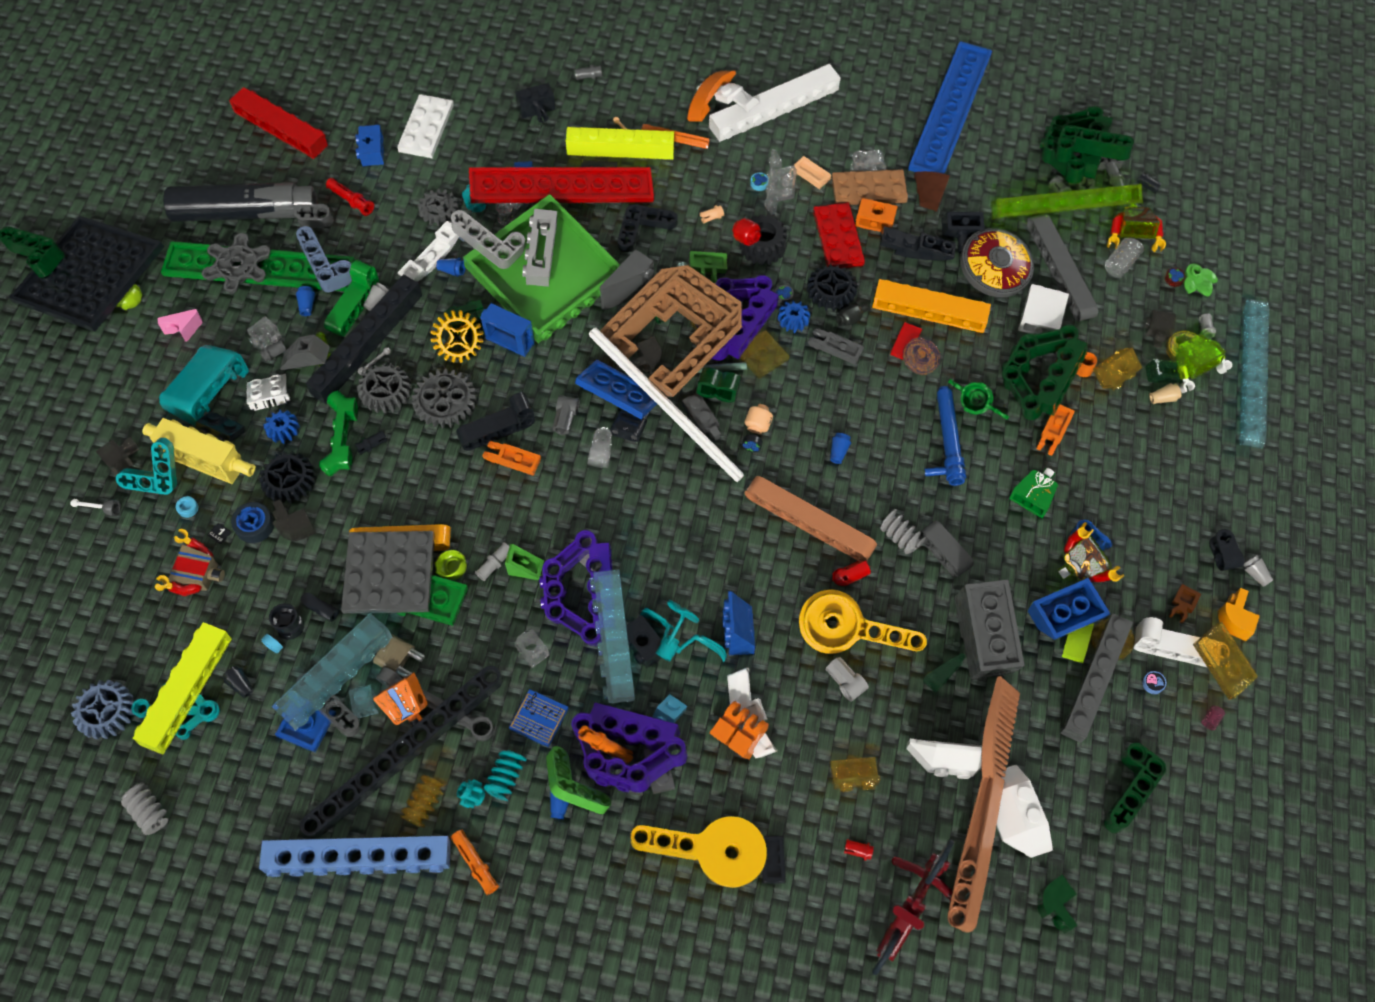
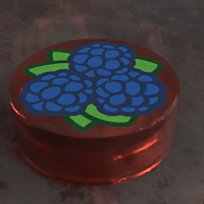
M1171 268L1165 275L1166 283L1173 287L1182 285L1185 280V273L1179 268Z

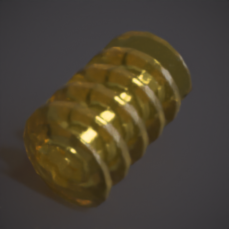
M422 775L420 779L423 783L416 784L419 792L413 791L411 793L415 800L408 799L406 801L410 808L403 807L401 811L405 816L401 817L418 827L425 828L421 820L430 819L426 811L434 812L435 809L430 804L439 803L435 796H443L444 793L440 787L445 786L427 775Z

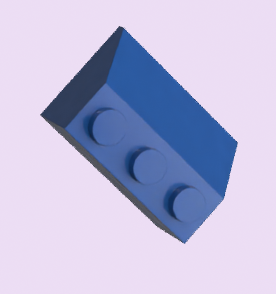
M1089 578L1034 601L1028 609V613L1037 628L1054 640L1111 614Z

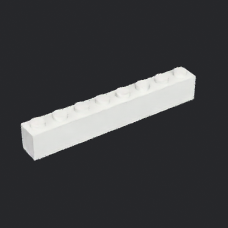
M830 64L753 96L759 103L749 112H746L740 105L735 104L709 115V128L719 142L729 139L736 134L745 132L750 128L759 126L766 121L775 119L782 114L789 113L798 107L805 106L814 100H819L828 94L839 90L840 76Z

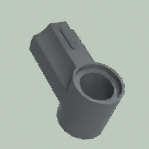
M559 395L556 405L557 413L552 427L553 431L560 435L570 433L573 418L579 410V398Z

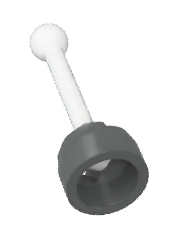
M77 499L71 500V506L73 507L79 505L102 508V511L108 516H117L121 510V504L118 500L111 499L103 504L80 502Z

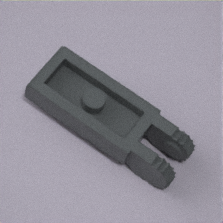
M817 328L813 331V335L816 338L811 337L808 340V344L817 350L821 349L856 365L864 350V347L860 344Z

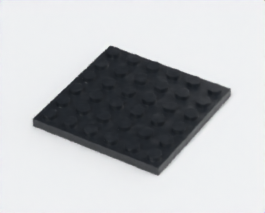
M78 216L56 242L64 252V257L52 273L41 278L32 270L9 296V299L13 303L95 332L165 246L161 241Z

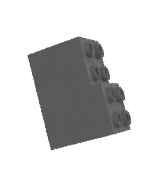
M1009 580L964 585L955 595L954 599L961 638L964 640L970 679L1014 674L1025 665Z

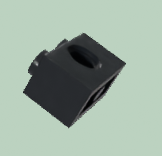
M643 615L621 628L622 637L620 639L626 648L630 647L633 650V657L639 665L643 664L647 669L661 659L655 653L661 644V638ZM640 640H646L648 642L645 646H640L637 644V642Z

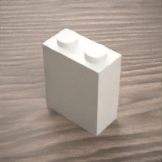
M1031 284L1018 331L1035 335L1060 329L1069 294Z

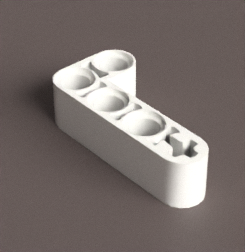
M1152 617L1144 618L1136 627L1134 649L1137 651L1204 667H1217L1219 665L1220 643L1162 629L1163 622Z

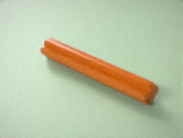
M643 124L641 130L674 131L648 124ZM674 131V142L705 149L709 147V138Z

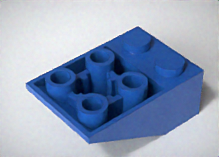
M730 591L728 592V598L724 599L722 615L725 634L724 648H728L729 655L754 654L755 636L752 606Z

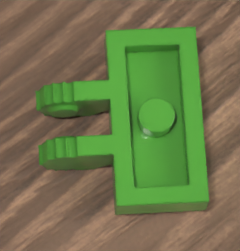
M690 251L689 266L699 271L704 277H706L705 272H711L710 281L716 283L717 273L727 272V253Z

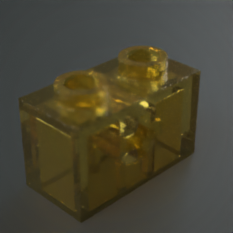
M1133 348L1119 349L1094 367L1093 371L1102 389L1111 388L1115 390L1120 388L1125 380L1135 377L1136 372L1142 369V366Z

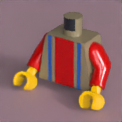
M179 529L178 532L184 535V539L174 536V540L177 543L185 542L186 546L182 545L169 578L164 575L157 577V580L162 581L164 585L156 584V590L162 591L167 588L169 592L188 596L198 593L200 590H208L212 580L222 582L225 571L217 569L218 563L215 561L213 553L193 537L189 538L188 532L185 529Z

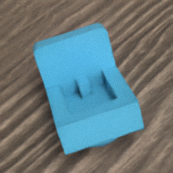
M669 694L656 708L652 718L675 723L685 712L687 705Z

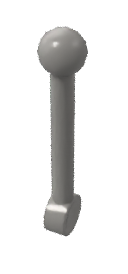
M385 347L383 352L365 367L359 368L358 373L360 375L366 373V370L384 355L390 354L391 349Z

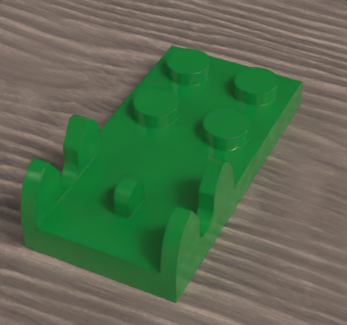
M432 575L429 612L407 613L454 626L468 586ZM397 613L400 616L406 615V613Z

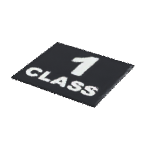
M217 523L207 536L221 545L232 532Z

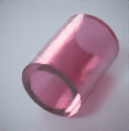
M1212 705L1202 719V725L1209 730H1216L1225 716L1224 710Z

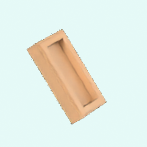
M805 156L792 166L793 172L818 189L831 179L830 173Z

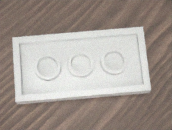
M419 94L397 146L398 152L433 158L453 109V100Z

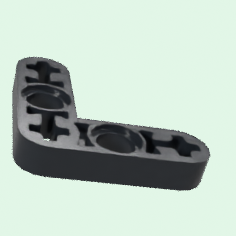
M641 205L628 206L618 236L619 250L622 252L633 250L640 225L674 229L678 225L677 214L670 210ZM636 212L633 220L631 215H633V213ZM653 214L657 218L650 220L647 216ZM627 226L635 227L632 231H628L625 228ZM626 237H628L629 242H627V244H623L626 241Z

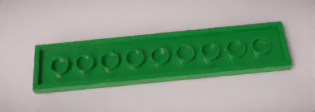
M171 241L161 270L162 275L206 280L202 276L203 269L212 266L216 261L207 252V248L210 245ZM270 250L269 258L258 263V268L265 271V280L258 283L252 279H246L243 282L296 288L308 286L313 289L322 290L303 252ZM325 254L330 265L341 260H347L352 265L355 261V258L351 256ZM235 262L233 264V266H241V262ZM217 278L214 281H225V278ZM345 286V287L340 288V289L335 290V291H343V292H344V291L347 289L348 286Z

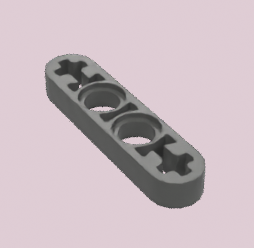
M303 673L297 678L296 685L300 693L343 735L352 737L358 734L361 726L357 716L311 673ZM303 682H310L314 688L313 691L307 685L304 686ZM320 693L327 694V698L323 702L315 701L316 696ZM334 707L341 708V713L337 716L329 714V711ZM344 718H346V720L350 724L353 723L354 727L352 729L350 727H346L345 722L343 721Z

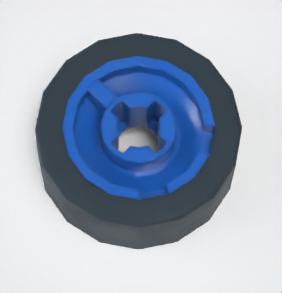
M249 502L236 509L232 515L231 524L241 540L246 543H258L268 538L272 533L274 519L265 505L259 502Z

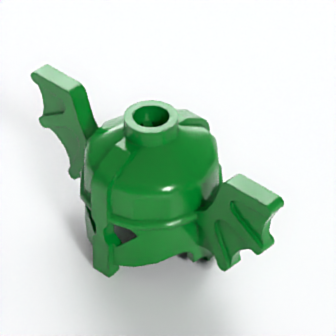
M949 379V384L962 391L961 404L967 413L977 415L985 413L990 409L1004 419L1008 420L1010 417L992 406L993 394L988 385L974 382L963 387L954 380Z

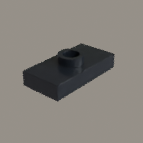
M763 836L767 855L762 869V884H785L784 836Z

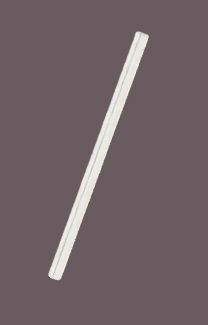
M593 328L589 332V336L736 482L743 478V472L597 328Z

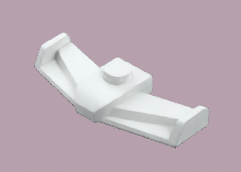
M728 83L725 86L721 85L714 94L716 100L726 104L734 101L744 108L746 112H749L759 103L755 97H752L743 90V86L734 83Z
M744 668L727 675L730 704L734 701L740 703L741 708L739 712L743 708L750 710L748 718L752 714L757 715L759 718L755 727L760 721L767 720L761 700L758 698L751 700L749 668ZM745 722L740 726L741 730L743 729ZM766 733L754 748L753 755L755 758H761L777 752V749Z

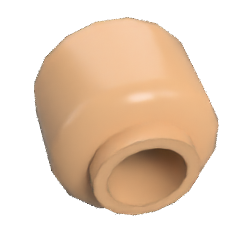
M763 404L750 407L744 422L748 427L747 430L757 435L767 432L772 422L773 414L769 411V407Z

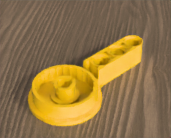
M823 590L813 594L806 600L799 614V628L804 640L812 648L823 653L834 654L843 652L860 639L912 651H921L927 644L926 637L920 632L865 619L856 601L848 594L838 590ZM831 616H835L837 619V624L833 628H829L826 623V619ZM871 626H877L878 634L875 637L869 635ZM897 630L899 638L897 641L892 642L890 640V633ZM917 635L920 642L917 646L913 647L910 641L913 636Z
M723 817L715 820L700 834L644 825L635 827L631 832V845L634 849L698 860L706 876L713 882L725 887H741L752 882L760 874L766 862V843L761 832L751 822L739 817ZM639 833H643L646 835L647 840L644 843H639L634 837ZM661 837H666L670 844L662 847L658 844L657 840ZM688 841L691 843L692 849L685 851L680 847V843ZM730 848L734 849L738 856L733 859L728 858L725 851Z

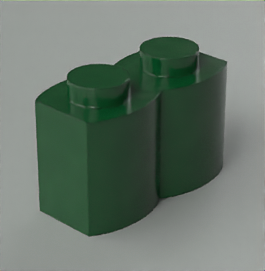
M709 367L703 368L697 386V394L706 398H717L723 402H735L741 377L732 372H721Z

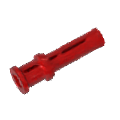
M334 178L327 180L326 187L347 200L352 208H357L364 216L372 213L374 203L371 200L364 199L360 193L352 192Z

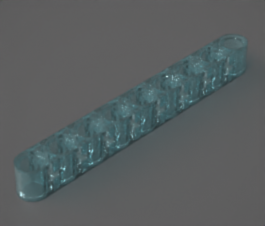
M1248 299L1243 312L1240 445L1262 449L1267 436L1269 303Z

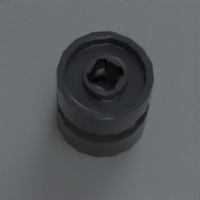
M282 603L271 610L269 622L280 637L291 640L300 636L304 629V621L295 607L291 604Z

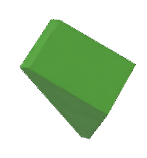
M510 544L505 561L508 575L539 580L544 560L514 544Z

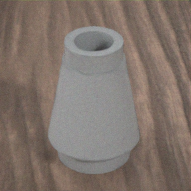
M376 283V285L372 286L363 306L371 311L389 290L382 284Z
M1255 555L1244 562V570L1262 587L1273 581L1262 558Z

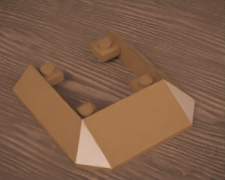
M689 265L661 269L600 330L629 359L638 350L631 340L655 316L666 322L678 311L696 324L699 328L689 338L697 347L672 372L661 365L648 378L667 397H674L742 328L741 301Z

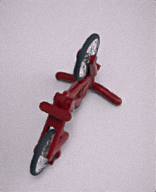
M952 839L948 840L939 856L935 853L932 854L925 864L926 869L899 857L891 859L894 866L912 872L922 879L913 895L907 897L902 907L899 905L894 906L893 913L896 915V918L890 923L876 949L879 952L877 954L879 958L872 970L873 975L879 973L887 959L892 962L894 961L913 927L918 930L923 929L924 922L919 917L926 907L922 904V901L931 884L951 901L953 890L937 876H941L950 865L946 858L954 845Z

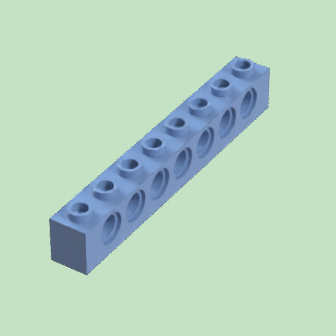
M448 836L262 841L259 869L269 877H279L281 873H290L291 876H304V872H313V875L317 876L327 875V872L349 875L351 871H360V874H373L375 870H383L385 874H395L397 870H406L407 873H419L420 869H429V872L439 873L443 872V869H450L451 840ZM383 851L384 858L378 862L374 861L375 855ZM402 851H407L406 859L398 861V854ZM423 851H431V855L427 860H420V855ZM356 852H361V858L357 862H351L352 855ZM314 853V860L310 863H305L307 855ZM332 853H338L336 861L329 863V856ZM291 854V860L286 864H282L283 857Z

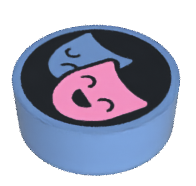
M1152 671L1143 678L1142 684L1147 692L1159 694L1166 687V679L1161 673Z

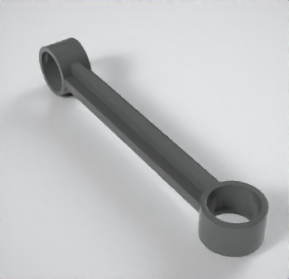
M383 667L376 677L386 687H390L403 679L399 674L387 667ZM422 689L428 702L427 707L434 710L444 702V700ZM455 706L452 707V711L460 710ZM467 714L458 722V724L471 730L473 737L478 741L490 739L494 732L491 720L484 716L475 718ZM480 722H486L490 726L489 732L483 736L477 735L474 732L475 726Z

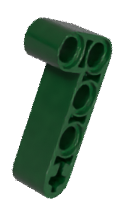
M1068 125L1063 127L1055 158L1060 162H1068L1072 159L1073 153L1078 152L1125 161L1131 157L1134 140L1127 135Z
M4 227L0 230V241L9 251L28 256L26 263L38 277L43 278L50 275L64 257V252L51 238L13 227Z
M1140 743L1130 744L1121 754L1122 763L1133 771L1135 775L1104 819V825L1111 833H1119L1130 825L1167 770L1165 762ZM1130 752H1134L1138 760L1132 758ZM1149 765L1156 769L1157 774L1150 770ZM1137 782L1144 785L1145 791L1138 787ZM1125 799L1133 803V808L1126 804ZM1119 814H1122L1123 816L1120 818V820L1118 821V824H1117V823L1115 822L1116 819H1117L1116 817H1117Z

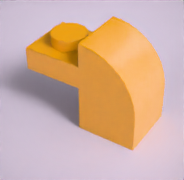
M1240 588L1235 594L1231 593L1228 601L1219 609L1218 619L1226 632L1247 641L1255 632L1259 615L1243 609L1249 591Z

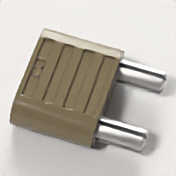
M392 634L376 654L373 663L382 668L387 667L405 678L412 674L403 668L410 656L420 662L423 661L425 656L414 650V646Z

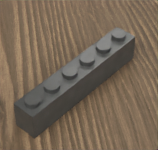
M1113 613L1106 621L1060 734L1080 743L1087 738L1133 624L1132 621Z

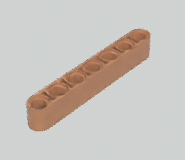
M755 476L745 491V496L752 502L857 561L860 559L861 561H868L877 546V543L869 536L763 477Z

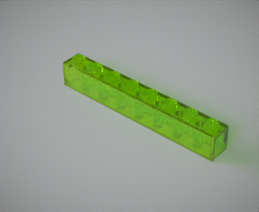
M1142 184L995 199L991 201L992 220L1136 205L1143 203Z

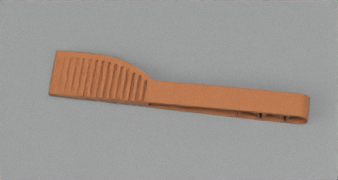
M1000 676L996 680L985 723L982 743V780L948 911V922L950 925L963 932L973 931L978 921L1005 781L1002 778L1006 775L1003 771L1007 770L1004 765L1008 764L1006 759H1009L1007 753H1010L1008 747H1011L1009 742H1012L1011 735L1013 736V724H1015L1014 719L1016 718L1020 692ZM975 869L974 875L970 877L971 871ZM970 892L969 898L965 900L966 894ZM965 915L964 921L960 924L961 917Z

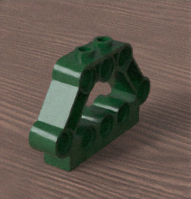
M1097 106L1068 115L1055 116L1050 126H1046L1044 134L1046 138L1041 140L1040 148L1043 149L1042 160L1052 165L1064 175L1069 183H1080L1084 177L1095 179L1102 157L1080 153L1079 158L1073 155L1070 161L1060 162L1055 158L1058 140L1063 127L1068 125L1110 132L1113 118L1103 116V110Z
M1065 325L1061 329L1035 335L1025 334L1020 338L1018 344L1012 347L1009 360H1006L1002 366L1003 384L1015 397L1025 419L1036 420L1041 416L1042 412L1054 416L1088 353L1087 343L1079 340V332L1075 326ZM1057 352L1056 363L1049 366L1048 378L1040 383V393L1038 396L1034 395L1022 375L1029 372L1031 359Z

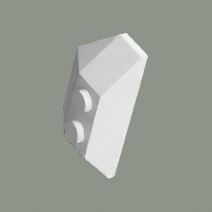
M911 738L907 743V750L928 773H934L935 776L946 777L949 774L957 775V778L969 779L982 769L981 745Z
M1017 765L1008 767L1006 771H1003L1006 775L1002 777L1005 781L996 825L1002 841L1016 850L1025 853L1030 858L1052 851L1049 824L1030 780Z

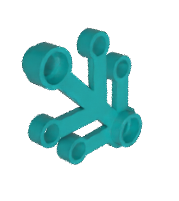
M199 694L195 701L198 706H192L187 714L195 716L185 725H181L175 735L179 739L185 740L190 737L191 730L201 722L215 720L220 713V707L215 701L205 700ZM138 699L131 706L132 713L138 718H145L151 704L145 699ZM143 707H147L143 713H140ZM212 709V712L206 715V711ZM183 729H186V733L184 735H180V732Z

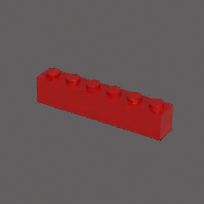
M243 87L229 100L234 113L313 159L328 146L325 138L326 135L323 131L315 129L306 121L303 122L294 114H289L282 107L272 104L268 99L258 96L252 90L250 91Z

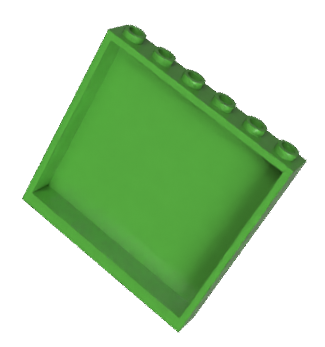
M550 194L494 234L502 241L513 232H519L525 238L523 254L509 268L501 269L476 249H473L463 257L464 267L507 311L531 321L534 340L537 343L549 339L555 330L562 329L567 321L571 318H576L581 313V310L592 306L595 300L601 296L600 286L620 266ZM534 209L557 211V227L549 287L526 284V277L522 276L523 265H527L525 249H529L530 245L527 243V234L532 231V227H529L530 216H534ZM539 229L536 260H543V268H545L544 249L546 236L540 235ZM486 244L485 246H487V247H492L493 245H492V244ZM505 255L500 256L501 258H504V259L507 258V256H505Z

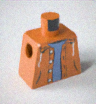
M415 673L403 678L373 698L375 703L396 725L408 720L412 727L423 719L419 712L428 705Z

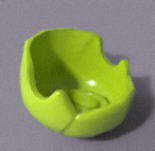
M134 284L117 304L116 308L121 307L127 310L136 307L142 299L141 289Z
M457 550L443 552L435 562V573L441 578L451 581L461 578L467 568L465 556Z

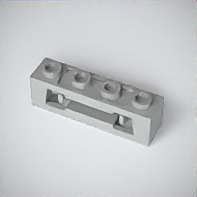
M534 209V216H530L529 227H532V231L527 234V243L530 245L529 249H525L527 265H523L522 276L526 277V284L549 287L557 227V211ZM539 229L540 235L546 236L544 249L545 268H543V260H536Z

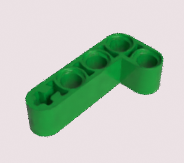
M355 260L350 267L352 281L324 322L325 330L342 337L348 333L365 308L363 305L372 286L379 283L375 267L359 260Z

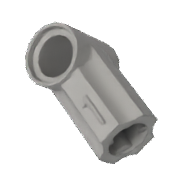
M841 657L835 658L825 669L838 683L844 697L851 702L869 688L865 679L860 674H855Z

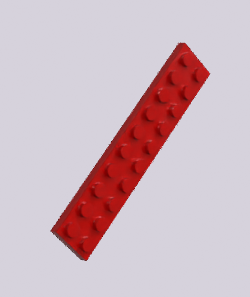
M651 167L469 168L471 203H538L549 194L558 203L654 201Z

